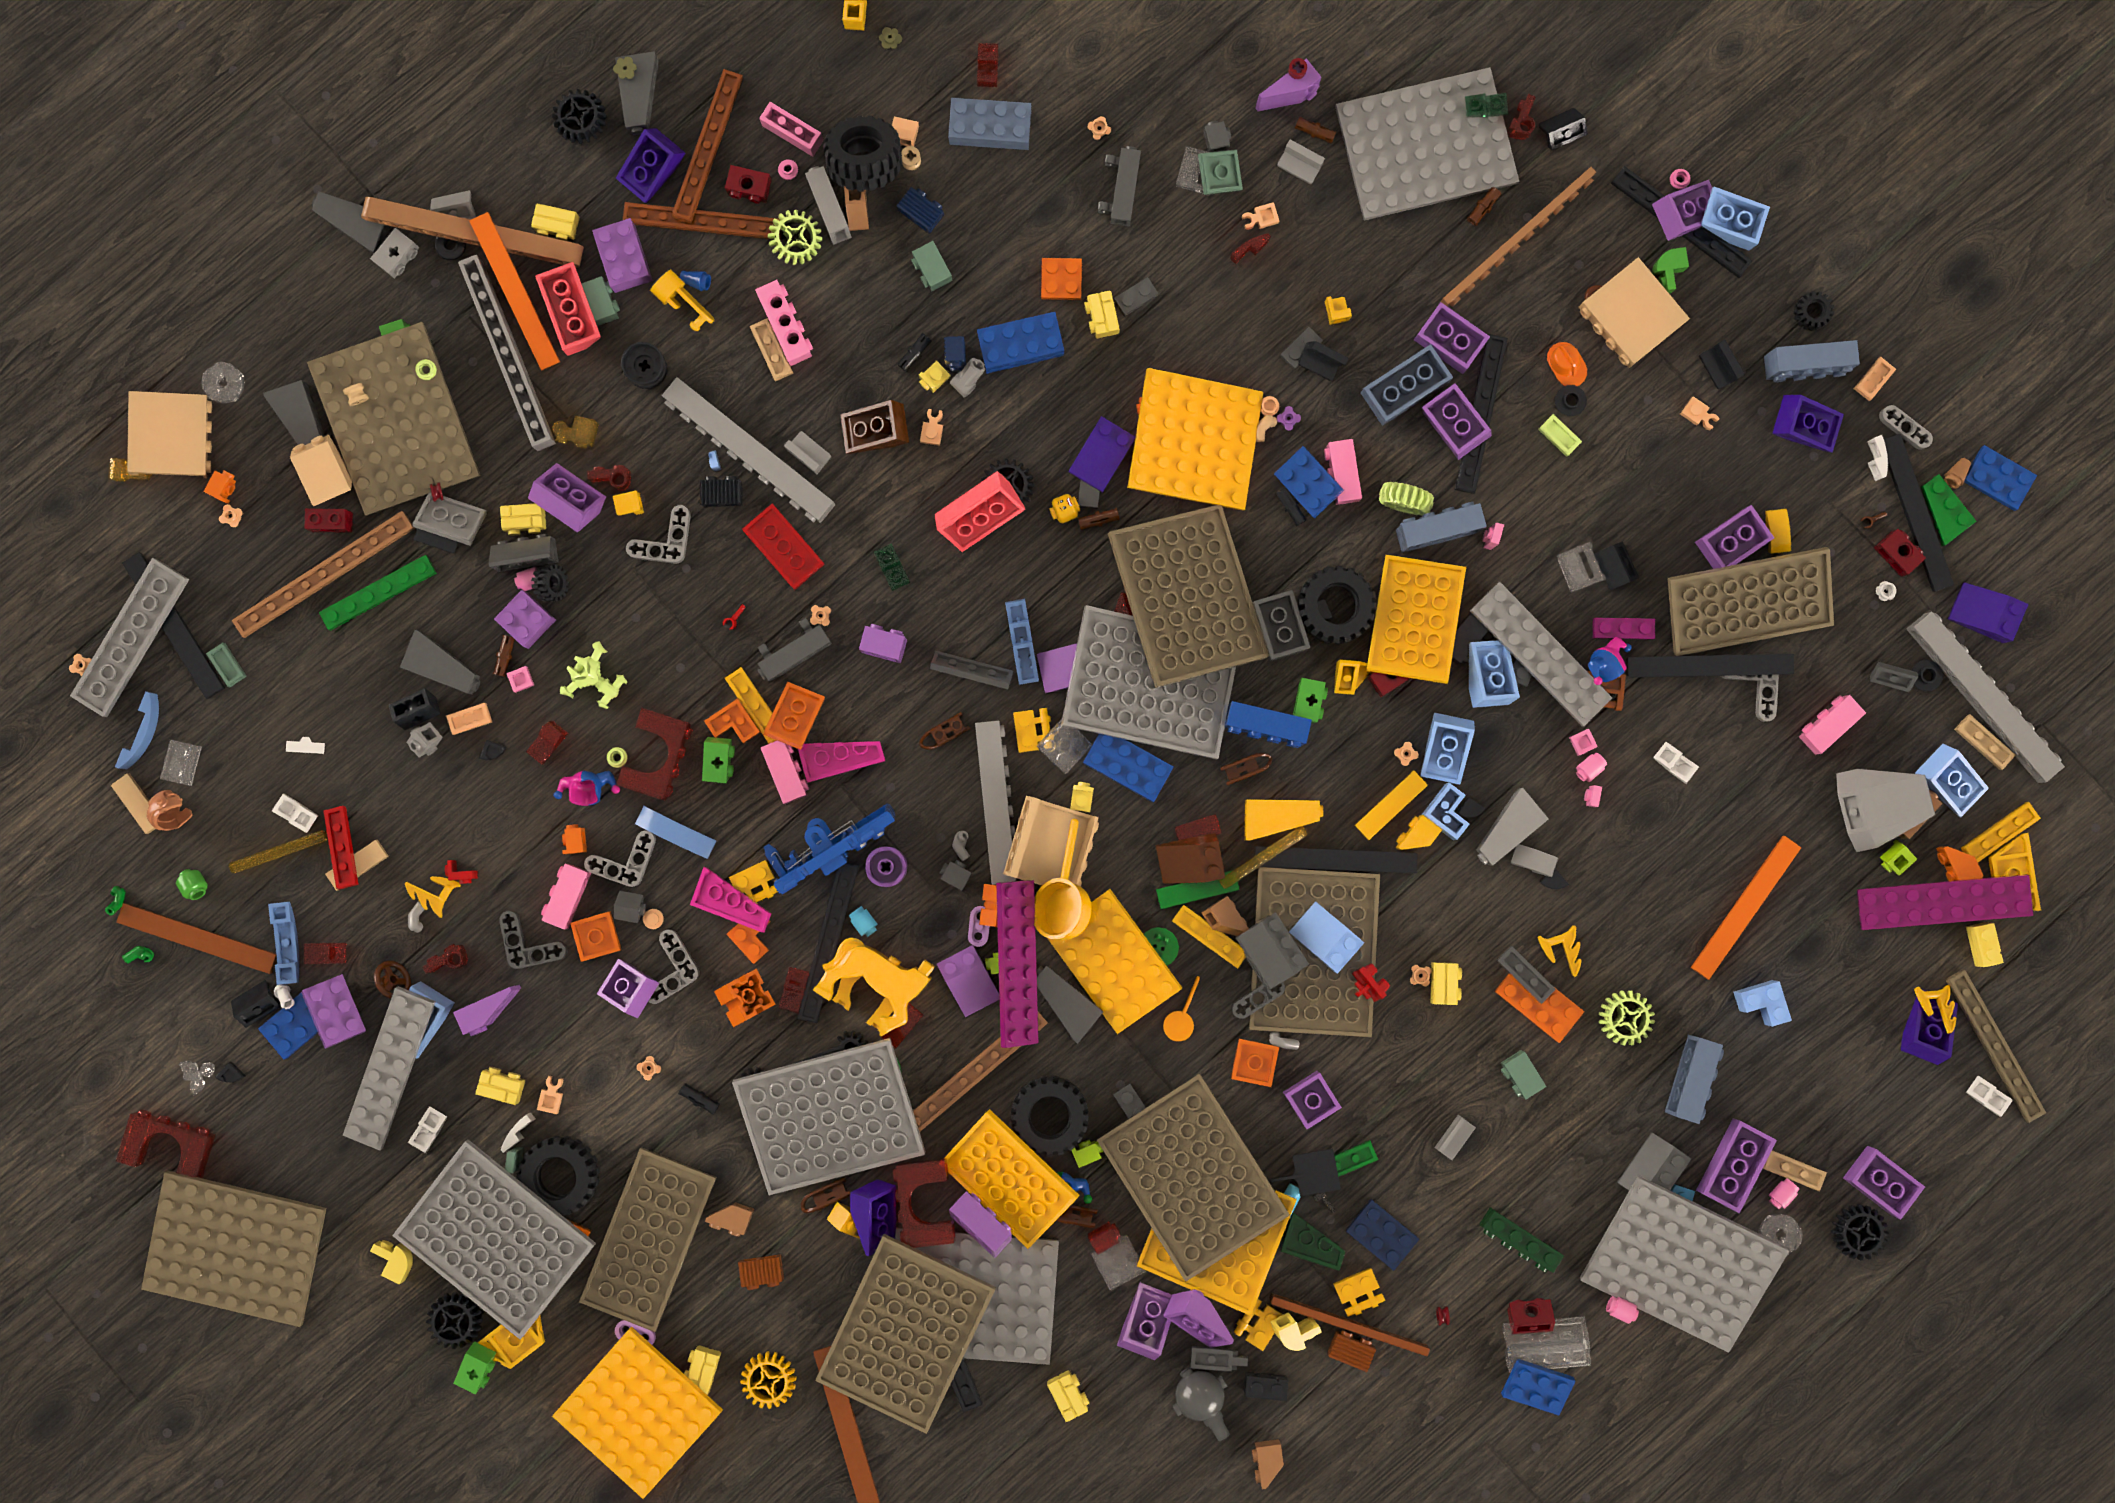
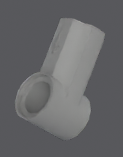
M970 359L963 370L953 377L950 384L964 398L967 397L975 389V383L986 370L984 368L985 364L980 359Z

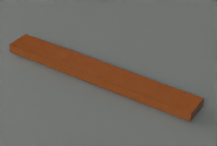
M723 69L674 206L672 218L692 223L743 80V75Z
M629 202L624 204L623 220L631 218L635 225L770 239L768 234L774 233L769 230L770 225L775 226L773 224L774 218L696 210L692 223L672 218L671 215L674 207ZM779 230V239L782 241L783 231Z
M123 903L116 922L268 974H272L277 960L276 953L127 903Z
M1271 1293L1269 1300L1274 1306L1424 1356L1429 1354L1430 1348L1426 1344Z
M831 1346L813 1352L819 1371ZM823 1385L857 1502L880 1503L848 1396Z

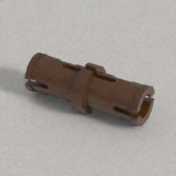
M1301 116L1295 126V129L1311 135L1312 138L1317 137L1332 144L1336 131L1321 126V123L1311 122Z
M1491 187L1485 197L1477 202V206L1467 217L1470 224L1477 226L1484 215L1492 210L1491 207L1502 195L1497 188Z
M1117 508L1100 513L1096 511L1095 514L1078 517L1081 530L1097 525L1102 527V524L1120 520Z
M503 635L500 650L496 653L497 661L493 674L506 677L509 660H512L511 652L515 639Z

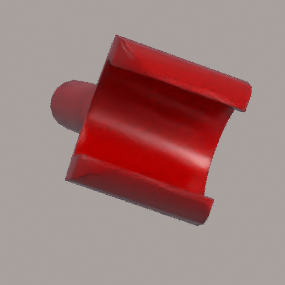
M742 604L731 618L724 619L723 626L731 620L732 626L729 630L736 628V620L746 607Z

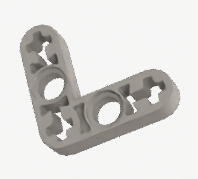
M677 505L672 509L667 543L631 540L626 545L627 554L635 559L674 564L681 563L686 554L691 518L689 509L683 505ZM681 509L686 514V516L681 518V523L685 524V527L674 525V522L679 524V517L676 516V513H680ZM676 529H682L684 532L680 540L673 538V532ZM635 544H637L639 548L645 549V545H647L646 556H644L645 553L643 551H637L634 554L631 547H635ZM654 546H658L661 549V553L657 557H652L650 554V550ZM665 547H668V552H674L677 549L681 555L674 559L672 555L666 554V559H664Z
M1752 675L1750 677L1721 676L1724 679L1757 681L1755 711L1757 719L1762 722H1768L1776 717L1779 675H1770L1769 677L1768 675ZM1765 687H1769L1772 690L1770 698H1765L1762 694V690ZM1762 701H1771V704H1767V711H1770V715H1767L1765 718L1762 710L1766 709V704H1762Z
M641 831L636 837L626 865L598 855H591L584 862L585 869L592 874L629 887L638 886L642 881L655 846L656 836L649 831ZM649 834V839H651V842L646 843L644 847L645 849H648V852L644 850H637L638 846L642 847L644 844V841L641 840V837ZM637 853H642L645 858L644 862L640 865L634 862V856ZM596 858V863L604 865V861L607 862L604 866L603 874L600 873L602 868L595 867L591 869L590 861H594ZM611 865L618 867L619 872L615 877L608 874V868ZM623 868L626 869L625 874H632L634 872L637 881L630 883V879L627 877H622V880H619L623 874Z
M671 929L663 931L659 936V941L677 971L659 981L655 991L662 989L660 984H663V988L668 994L666 995L665 992H662L658 995V1000L650 998L648 1002L652 1004L664 1001L696 981L700 975L698 966L678 933ZM665 934L673 935V944L679 943L680 947H676L670 952L669 948L672 945L670 942L665 943ZM677 950H681L685 954V958L681 962L676 961L674 958ZM689 960L690 964H687V967L690 970H695V973H693L694 978L686 977V968L682 967L681 969L679 965L685 964ZM670 978H675L678 981V987L675 990H671L667 986Z

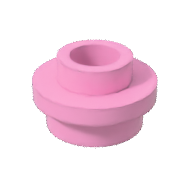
M792 160L782 161L778 167L779 175L785 180L794 179L798 174L797 164ZM787 166L792 168L790 172H786L784 169Z
M1684 169L1675 170L1670 176L1671 185L1676 189L1686 188L1690 183V174ZM1677 177H1681L1683 182H1678Z

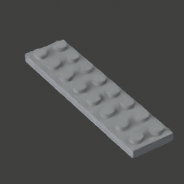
M152 558L70 696L102 717H108L189 579L158 559Z
M1498 582L1470 610L1581 726H1585L1612 699L1601 685L1594 684V678L1501 582Z
M399 986L395 988L343 1136L377 1150L383 1149L436 1001Z

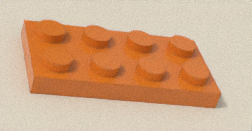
M1510 973L1494 991L1557 1043L1563 1040L1584 1013L1580 1007L1557 989L1540 1004Z

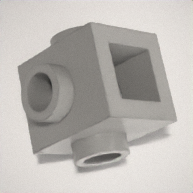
M429 722L422 727L418 726L413 729L406 743L418 757L425 754L429 756L438 749L436 746L443 737Z

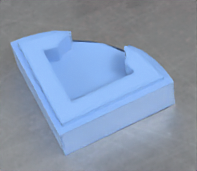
M716 450L709 452L711 469L713 471L721 470Z

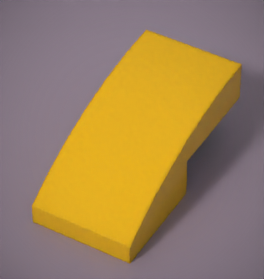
M1787 509L1766 511V526L1774 536V539L1768 542V552L1772 554L1791 551V535Z

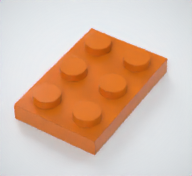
M787 682L763 735L801 750L822 707L825 696Z

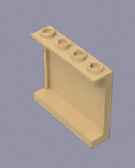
M1639 257L1579 306L1581 315L1586 320L1589 319L1593 324L1594 331L1604 337L1606 345L1611 350H1614L1619 355L1620 362L1629 368L1690 319Z
M129 391L127 472L129 475H139L140 473L203 476L207 478V473H211V461H207L208 453H211L212 449L211 441H208V433H212V421H208V413H212V401H208L207 395Z
M1026 796L1003 874L1021 880H1034V883L1043 885L1049 880L1060 878L1070 822L1072 819H1077L1079 824L1068 880L1081 886V876L1087 868L1086 859L1093 847L1092 839L1094 833L1098 830L1099 817Z

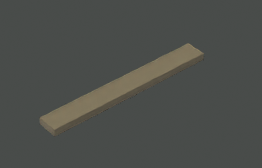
M1961 970L1946 978L1947 984L1950 985L1952 993L2024 1120L2030 1123L2046 1114L2045 1109L1966 970Z

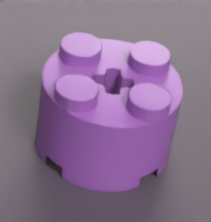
M888 846L873 850L868 855L865 865L869 880L881 887H892L899 884L906 876L908 867L903 853L896 848ZM883 862L891 863L889 866L891 868L890 871L886 870L883 872Z

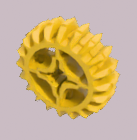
M769 1351L765 1353V1358L761 1353L757 1355V1359L752 1357L750 1359L751 1364L746 1363L744 1366L746 1370L741 1373L745 1378L740 1383L747 1385L743 1387L742 1392L749 1391L746 1398L750 1399L753 1397V1405L759 1401L760 1408H763L765 1403H767L768 1409H771L772 1402L776 1407L780 1406V1401L786 1403V1396L791 1397L793 1394L791 1390L796 1387L794 1383H791L797 1379L796 1376L791 1375L795 1372V1369H788L791 1362L787 1361L784 1363V1355L781 1356L780 1360L777 1359V1352L773 1354V1357H770ZM769 1365L777 1367L780 1371H772ZM760 1367L761 1378L753 1382V1372ZM766 1377H768V1379H773L771 1384L769 1383V1381H764ZM784 1378V1389L777 1394L776 1382ZM758 1389H765L768 1395L760 1393Z

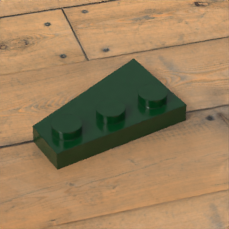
M1292 1213L1280 1251L1340 1271L1346 1251L1296 1213Z

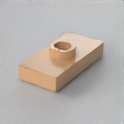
M1879 357L1853 389L1870 401L1894 373L1896 368L1882 357Z
M486 703L446 715L452 735L492 723Z

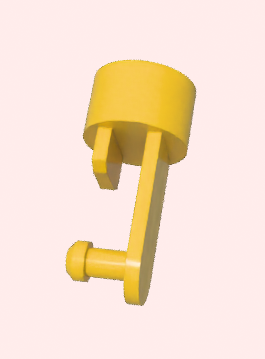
M671 269L666 271L652 285L650 291L664 305L669 303L674 309L681 307V304L674 298L677 294L681 295L700 314L695 321L690 323L692 330L699 331L700 326L705 321L713 323V316L684 288L685 282Z

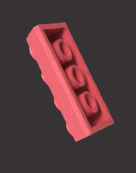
M574 262L535 276L561 348L567 356L587 349L601 338Z
M997 471L935 514L936 527L945 538L963 552L1023 512L1025 506L1011 483Z

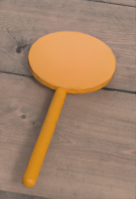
M1199 976L1195 979L1183 1011L1171 1012L1164 1020V1032L1173 1041H1184L1193 1032V1020L1186 1012L1199 983Z

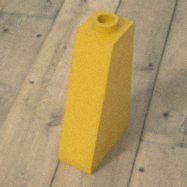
M1245 800V841L1318 822L1320 817H1323V805H1320V801Z

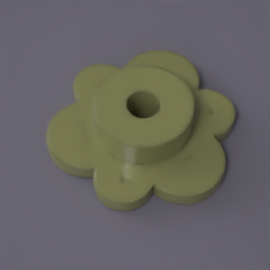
M885 27L879 36V40L882 42L881 44L884 49H889L890 47L896 49L897 44L902 42V36L898 34L896 28L891 30V28Z
M631 57L619 58L617 64L613 67V71L618 74L620 79L625 77L632 79L635 75L634 71L637 69Z

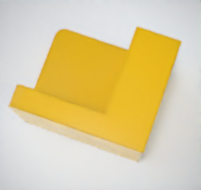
M1330 296L1326 298L1325 305L1330 325L1350 320L1352 317L1351 309H1347L1345 297L1332 299Z
M637 491L613 496L618 516L633 512L636 515L644 513L640 493Z

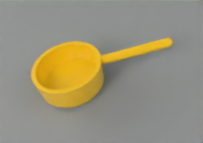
M1072 819L1070 822L1061 877L1049 880L1043 884L1035 895L1034 926L1042 936L1049 939L1068 940L1077 937L1085 930L1091 917L1092 907L1089 895L1081 886L1068 880L1079 824L1077 819Z

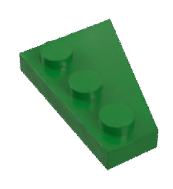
M1940 474L1934 476L1920 487L1927 507L1933 515L1935 529H1938L1942 547L1977 522Z

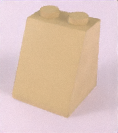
M322 435L317 436L311 440V443L307 445L299 444L292 449L290 459L313 506L351 490L352 480L348 469L329 435L325 437Z

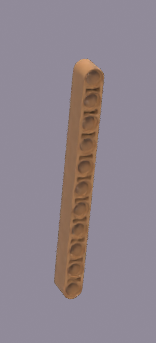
M365 197L361 218L364 220L481 246L470 224V219L373 197ZM495 225L508 253L561 265L574 262L576 268L580 267L584 247L579 244Z

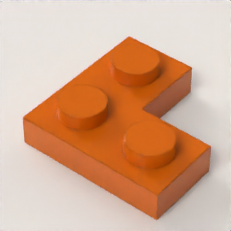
M738 698L704 720L715 738L733 728L742 743H746L761 733Z
M738 923L727 935L746 957L755 964L769 949L756 936L760 931Z

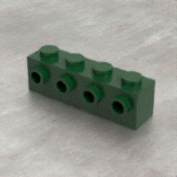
M1491 1207L1479 1224L1485 1229L1483 1233L1492 1239L1497 1236L1502 1240L1500 1244L1509 1250H1512L1514 1247L1520 1251L1518 1253L1520 1257L1526 1261H1529L1531 1258L1537 1262L1535 1266L1545 1273L1547 1270L1554 1273L1564 1257L1559 1251Z

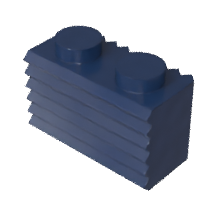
M910 187L902 200L897 204V209L905 217L930 234L944 216L943 207L935 200L932 202L926 198L927 195L921 189L917 188L915 190Z
M963 336L944 338L945 365L952 373H959L966 366V350Z

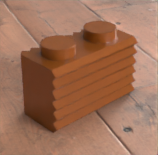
M781 1254L743 1259L738 1262L741 1287H747V1290L757 1289L759 1285L767 1284V1287H775L780 1285L779 1282H782L784 1279Z
M1344 1329L1341 1332L1336 1330L1327 1352L1328 1356L1368 1372L1376 1352V1348L1372 1345L1373 1342L1364 1337H1361L1360 1340L1354 1338L1353 1333Z

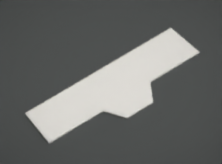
M302 737L300 742H286V752L324 754L325 743H313L309 737Z

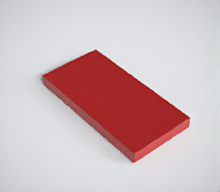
M773 503L742 529L794 590L825 565Z

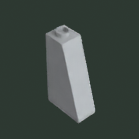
M816 166L809 169L805 175L833 245L852 238L824 166Z
M1519 788L1515 791L1477 847L1476 851L1479 853L1477 857L1484 865H1494L1548 820V817L1524 788Z

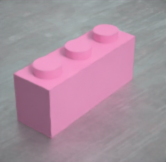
M769 102L759 118L764 128L812 157L823 142L821 132L772 102Z
M1353 439L1329 442L1326 446L1327 448L1324 449L1325 460H1329L1330 468H1327V472L1344 489L1335 499V504L1359 502L1362 499Z
M1850 695L1838 696L1832 701L1831 704L1833 706L1830 709L1821 711L1817 715L1818 719L1813 724L1810 722L1802 729L1803 733L1799 738L1815 755L1822 754L1866 714Z
M775 741L761 747L783 804L786 805L808 796L806 791L809 790L806 780L800 777L799 772L802 770L798 760L794 761L791 753H794L793 747L780 741Z
M564 864V867L561 866L557 873L559 878L557 884L552 886L549 893L551 899L542 909V921L564 930L569 929L591 873L571 864Z

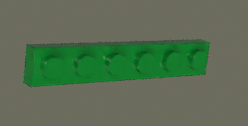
M424 555L320 611L319 614L327 629L331 631L437 574L429 557Z

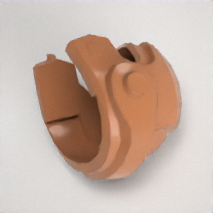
M171 790L156 793L148 802L147 820L158 830L168 831L177 829L186 823L193 814L188 808L180 811L183 800Z

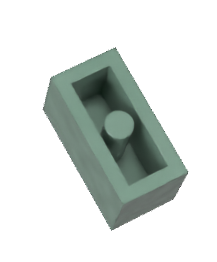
M934 241L912 251L913 259H911V262L916 270L920 269L923 275L920 278L925 288L929 286L932 292L953 281L952 275Z
M601 276L582 283L597 326L619 319L617 312L620 311L616 299L613 300L610 293H613V290L609 285V281L606 282Z
M1520 1050L1501 1062L1503 1067L1501 1072L1507 1080L1510 1079L1514 1084L1512 1089L1517 1097L1521 1096L1524 1099H1528L1547 1087L1524 1051Z

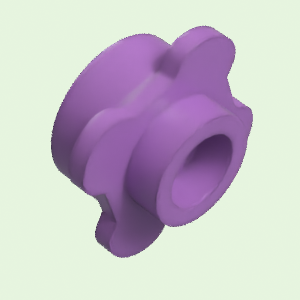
M1290 406L1286 407L1285 411L1277 416V421L1288 431L1292 430L1295 423L1301 420V416L1296 414Z

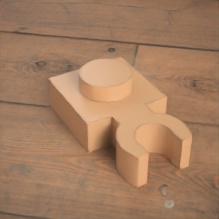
M1274 202L1254 208L1255 214L1247 212L1242 215V220L1246 218L1251 220L1250 224L1245 225L1246 230L1252 229L1255 224H1258L1260 229L1279 224Z
M1694 396L1680 413V415L1695 425H1698L1701 421L1706 430L1713 429V426L1708 422L1709 419L1715 422L1719 420L1717 415L1708 414L1707 411L1710 407Z
M928 409L929 423L923 422L920 443L940 446L943 425L938 424V422L941 421L943 414L939 410V415L932 417V409Z
M548 1076L546 1080L548 1090H541L537 1110L558 1114L563 1093H559L558 1089L563 1085V1079H558V1084L553 1085V1076Z

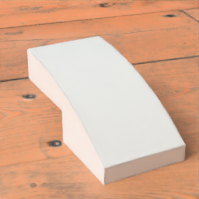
M1882 435L1867 441L1874 460L1868 462L1875 481L1887 475L1888 458Z
M1665 742L1654 756V759L1687 784L1699 766L1684 757L1682 752Z
M284 793L272 810V812L288 820L290 824L306 833L318 817L313 811Z
M1980 1076L1975 1078L1966 1091L1972 1098L1999 1117H2002L2013 1101Z
M429 1106L408 1143L427 1153L443 1127L447 1116Z
M532 1113L526 1114L510 1130L501 1147L503 1153L524 1139L520 1131L535 1120Z

